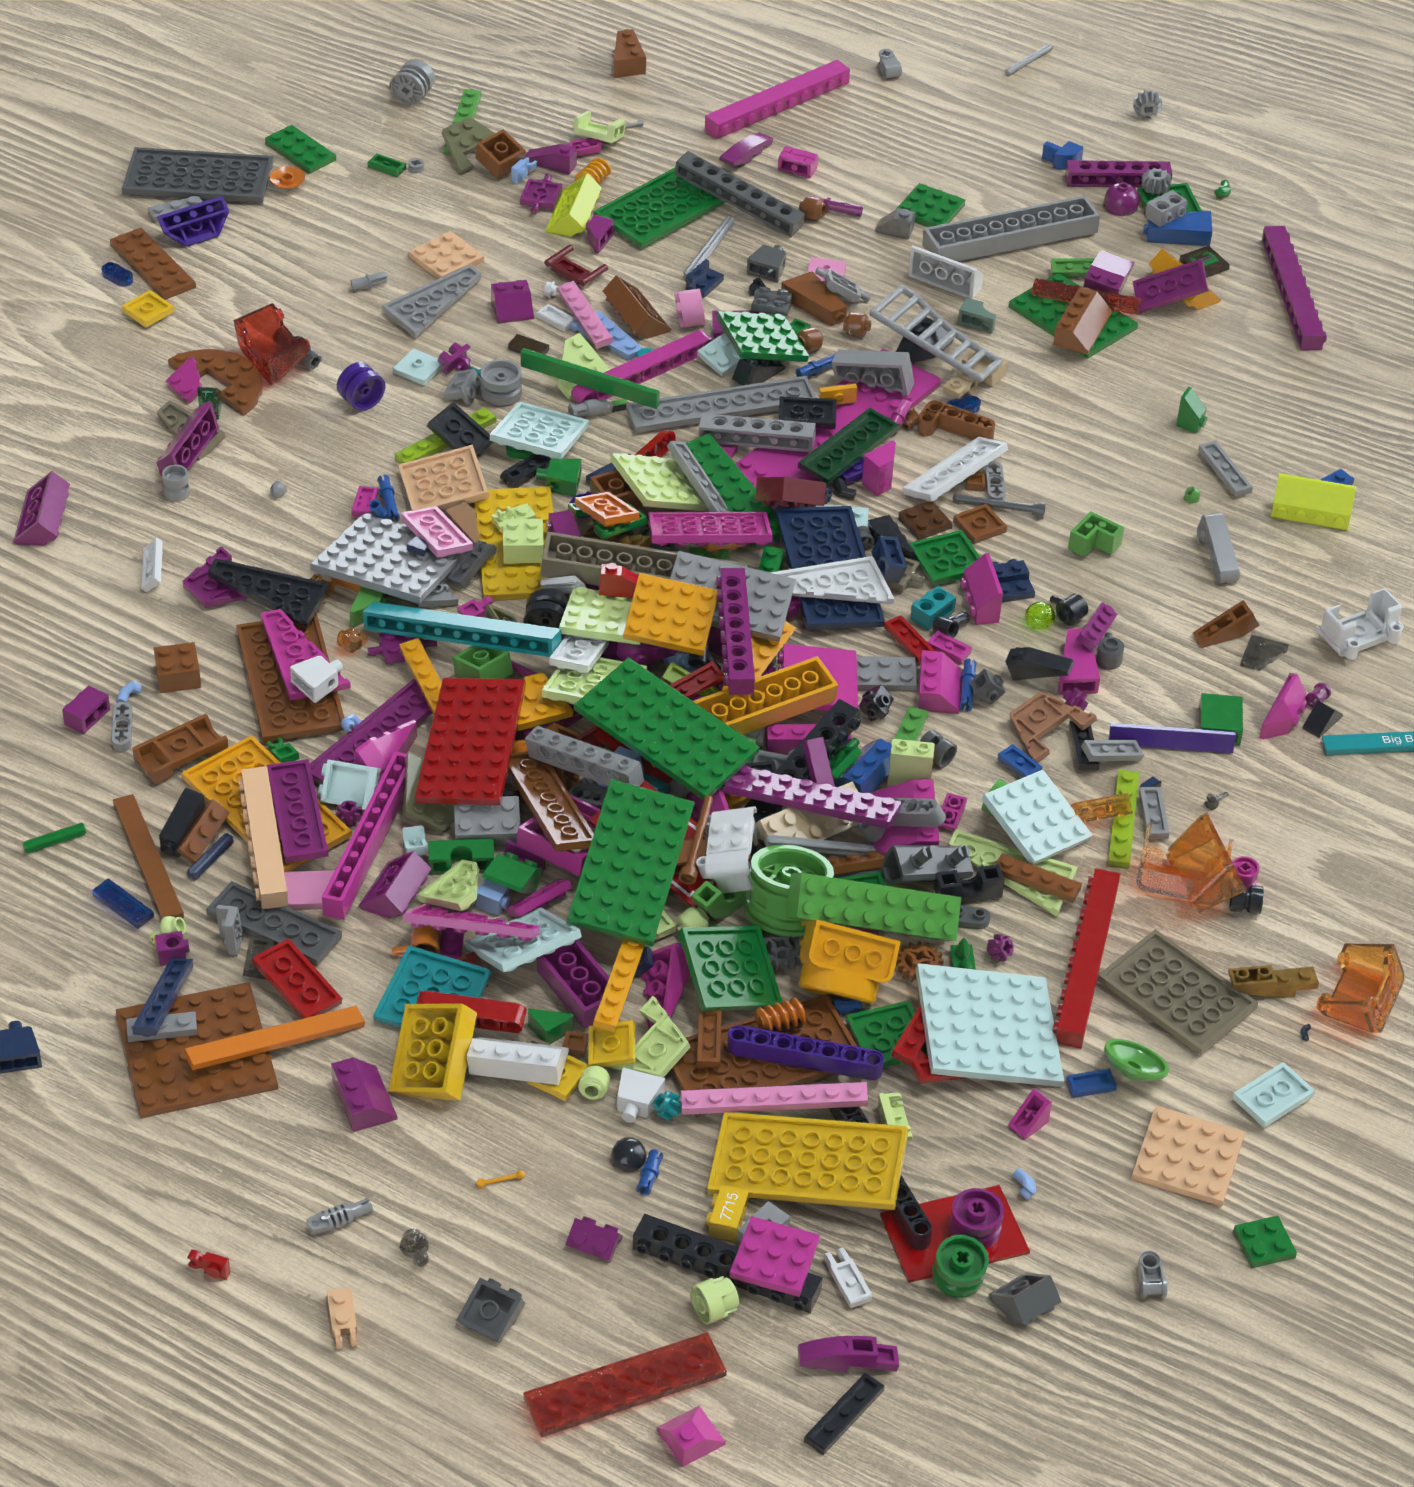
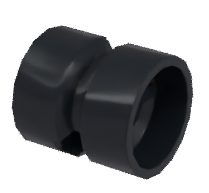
M1232 883L1229 911L1242 912L1246 909L1248 913L1261 914L1264 896L1263 886L1251 885L1247 889L1244 884Z

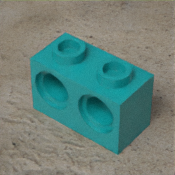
M937 586L933 590L928 591L922 598L913 602L910 619L929 631L932 629V624L936 617L947 618L955 612L956 597L940 586Z

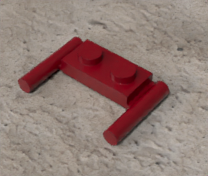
M571 244L544 261L547 267L551 266L553 272L581 286H585L608 270V266L603 264L590 273V271L565 258L564 256L574 250Z

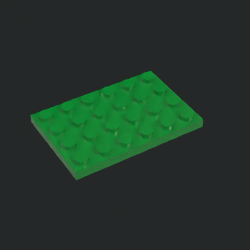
M1055 274L1011 299L1008 307L1054 336L1056 325L1081 286L1062 274ZM1107 304L1112 310L1110 318L1089 354H1080L1086 358L1092 357L1137 330L1138 323Z

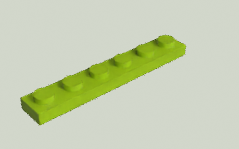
M485 407L469 415L483 429L497 422L496 416ZM433 433L395 453V460L400 464L435 455L449 446Z
M1118 769L1108 866L1127 869L1130 867L1139 772Z

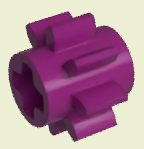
M1074 688L1072 692L1067 689L1062 697L1066 700L1064 704L1071 707L1075 705L1080 707L1082 711L1089 704L1085 700L1088 695L1077 688Z
M344 801L341 805H337V812L335 814L347 827H353L361 819L362 807H357L356 802Z
M994 934V939L988 940L987 952L991 956V960L1007 961L1006 956L1013 955L1014 944L1009 940L1010 936Z

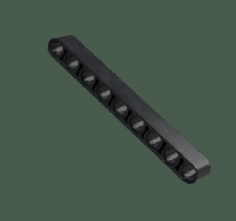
M860 1107L828 1108L836 1121L869 1123ZM901 1175L895 1210L890 1211L910 1245L917 1250H923L930 1245L932 1225Z

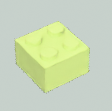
M503 519L504 563H542L543 519Z

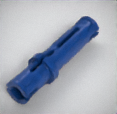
M836 353L818 361H810L808 365L797 368L795 371L796 376H815L820 371L832 367V360Z
M384 474L383 481L380 475L377 479L380 487L379 494L383 498L384 506L387 510V519L394 522L393 517H395V521L398 522L400 515L395 503V491L391 486L390 477Z
M970 658L964 661V670L961 674L962 690L959 708L963 711L964 705H966L965 712L971 711L973 708L974 690L970 680L976 676L977 662L973 659L972 665H970Z

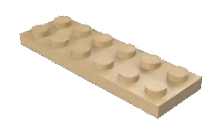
M853 781L838 787L858 792ZM790 807L756 822V825L763 839L767 835L827 840L857 827V822Z

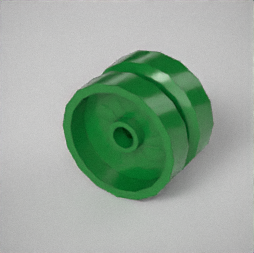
M954 1235L945 1239L939 1245L932 1268V1276L936 1286L942 1292L955 1298H964L975 1294L982 1287L989 1264L988 1253L983 1244L967 1235Z

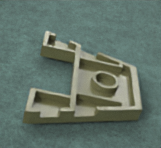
M471 117L465 118L442 130V136L448 150L451 151L452 160L457 165L459 175L473 169V164L465 155L475 151L477 143L495 134V132Z
M409 752L405 757L406 771L404 779L406 783L403 798V815L442 834L455 820L454 804H417L415 802L423 759Z

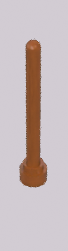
M710 795L705 796L687 865H684L680 870L679 880L685 884H694L697 879L698 872L695 865L713 801Z

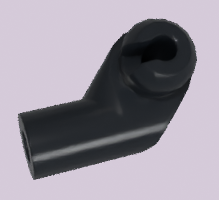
M840 477L833 481V488L837 495L855 499L857 490L847 488L845 481Z

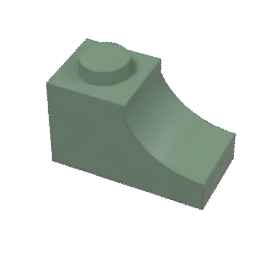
M966 297L959 309L958 324L993 333L996 315L988 312L983 307L984 302Z

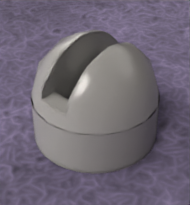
M275 481L270 487V493L273 497H282L287 492L286 486L280 481Z

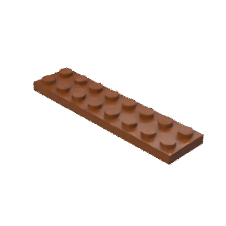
M528 752L512 753L508 774L554 850L565 852L573 849H588L594 833L553 767L547 763L530 758Z

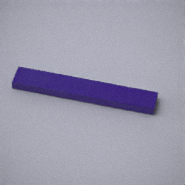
M1110 723L1108 740H1136L1139 747L1233 753L1235 732Z

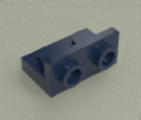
M705 259L692 272L687 274L685 278L686 290L700 289L701 297L705 298L724 281V274L710 269L709 260Z

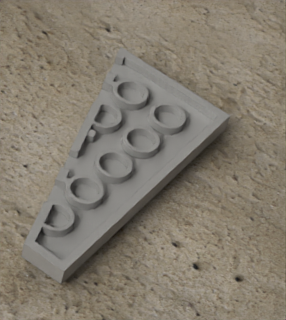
M469 264L382 305V311L416 338L481 279V273Z

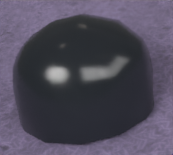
M624 1137L618 1140L612 1148L611 1158L613 1165L623 1172H634L640 1169L646 1162V1149L638 1139Z

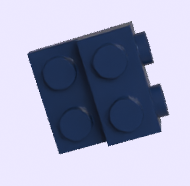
M1011 559L1007 563L1000 564L992 562L1003 592L1002 603L1035 598V590L1029 580L1030 572L1024 560Z

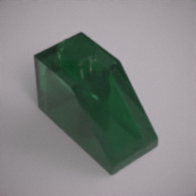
M198 387L199 407L207 401L212 402L216 419L219 420L222 408L221 390L213 387Z

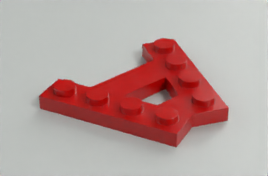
M920 1004L893 1049L891 1056L911 1066L919 1084L966 1078L931 1074L929 1058L921 1051L926 1038Z

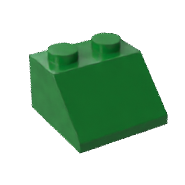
M506 852L505 855H496L484 871L482 878L520 893L532 894L536 892L543 869L538 868V863L526 859L525 862L517 860L518 855Z

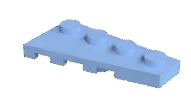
M601 311L596 312L612 336L613 343L606 345L610 348V351L628 361L636 358L638 351L643 347ZM578 321L570 324V330L574 332L579 331L583 337L589 339Z

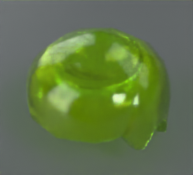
M1035 602L1026 609L1025 620L1027 625L1033 629L1051 628L1053 622H1055V611L1046 602Z

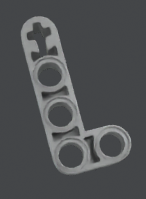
M1224 514L1202 515L1197 526V537L1199 542H1206L1217 582L1238 581L1240 571Z
M892 798L895 801L901 802V810L891 826L938 827L946 819L945 813L935 799ZM857 823L859 830L866 840L871 843L880 840L885 832L884 828Z

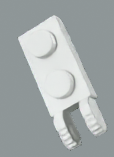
M844 1248L837 1249L840 1263H836L830 1252L825 1253V1263L849 1308L871 1302L872 1293Z

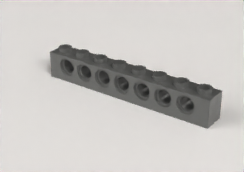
M687 151L676 161L674 175L783 234L792 237L802 228L805 213L692 152Z

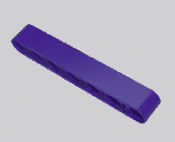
M741 1025L732 1026L728 1031L727 1049L736 1056L866 1080H877L883 1073L884 1056L877 1050Z

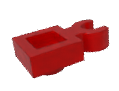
M191 1249L187 1256V1259H190L189 1267L204 1269V1273L210 1277L227 1280L231 1273L229 1258L210 1252H206L203 1255L194 1249Z

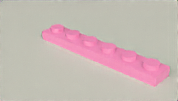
M571 281L558 286V293L595 348L598 349L613 343L612 336L576 283Z

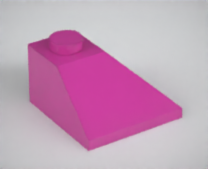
M700 1406L657 1427L658 1433L683 1467L726 1445L725 1440Z

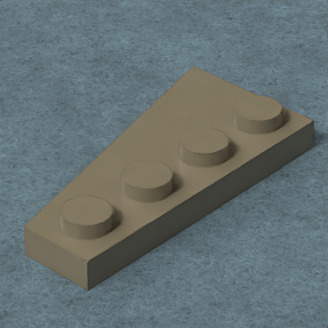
M170 400L157 411L158 417L175 435L187 422L188 417L192 415L191 412ZM217 430L197 458L199 461L226 437L222 430Z

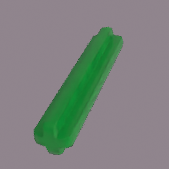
M83 823L62 828L24 841L23 848L26 853H31L86 834V828Z

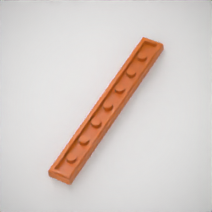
M356 1005L185 1048V1056L192 1070H197L365 1026V1020Z

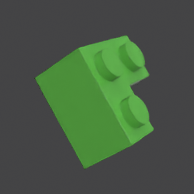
M1090 511L1070 531L1068 550L1085 557L1096 547L1112 555L1122 544L1124 527Z

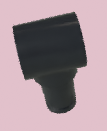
M962 611L955 616L947 618L938 616L933 621L932 630L934 633L939 631L954 638L959 631V627L969 622L970 619H967L969 614L966 611Z

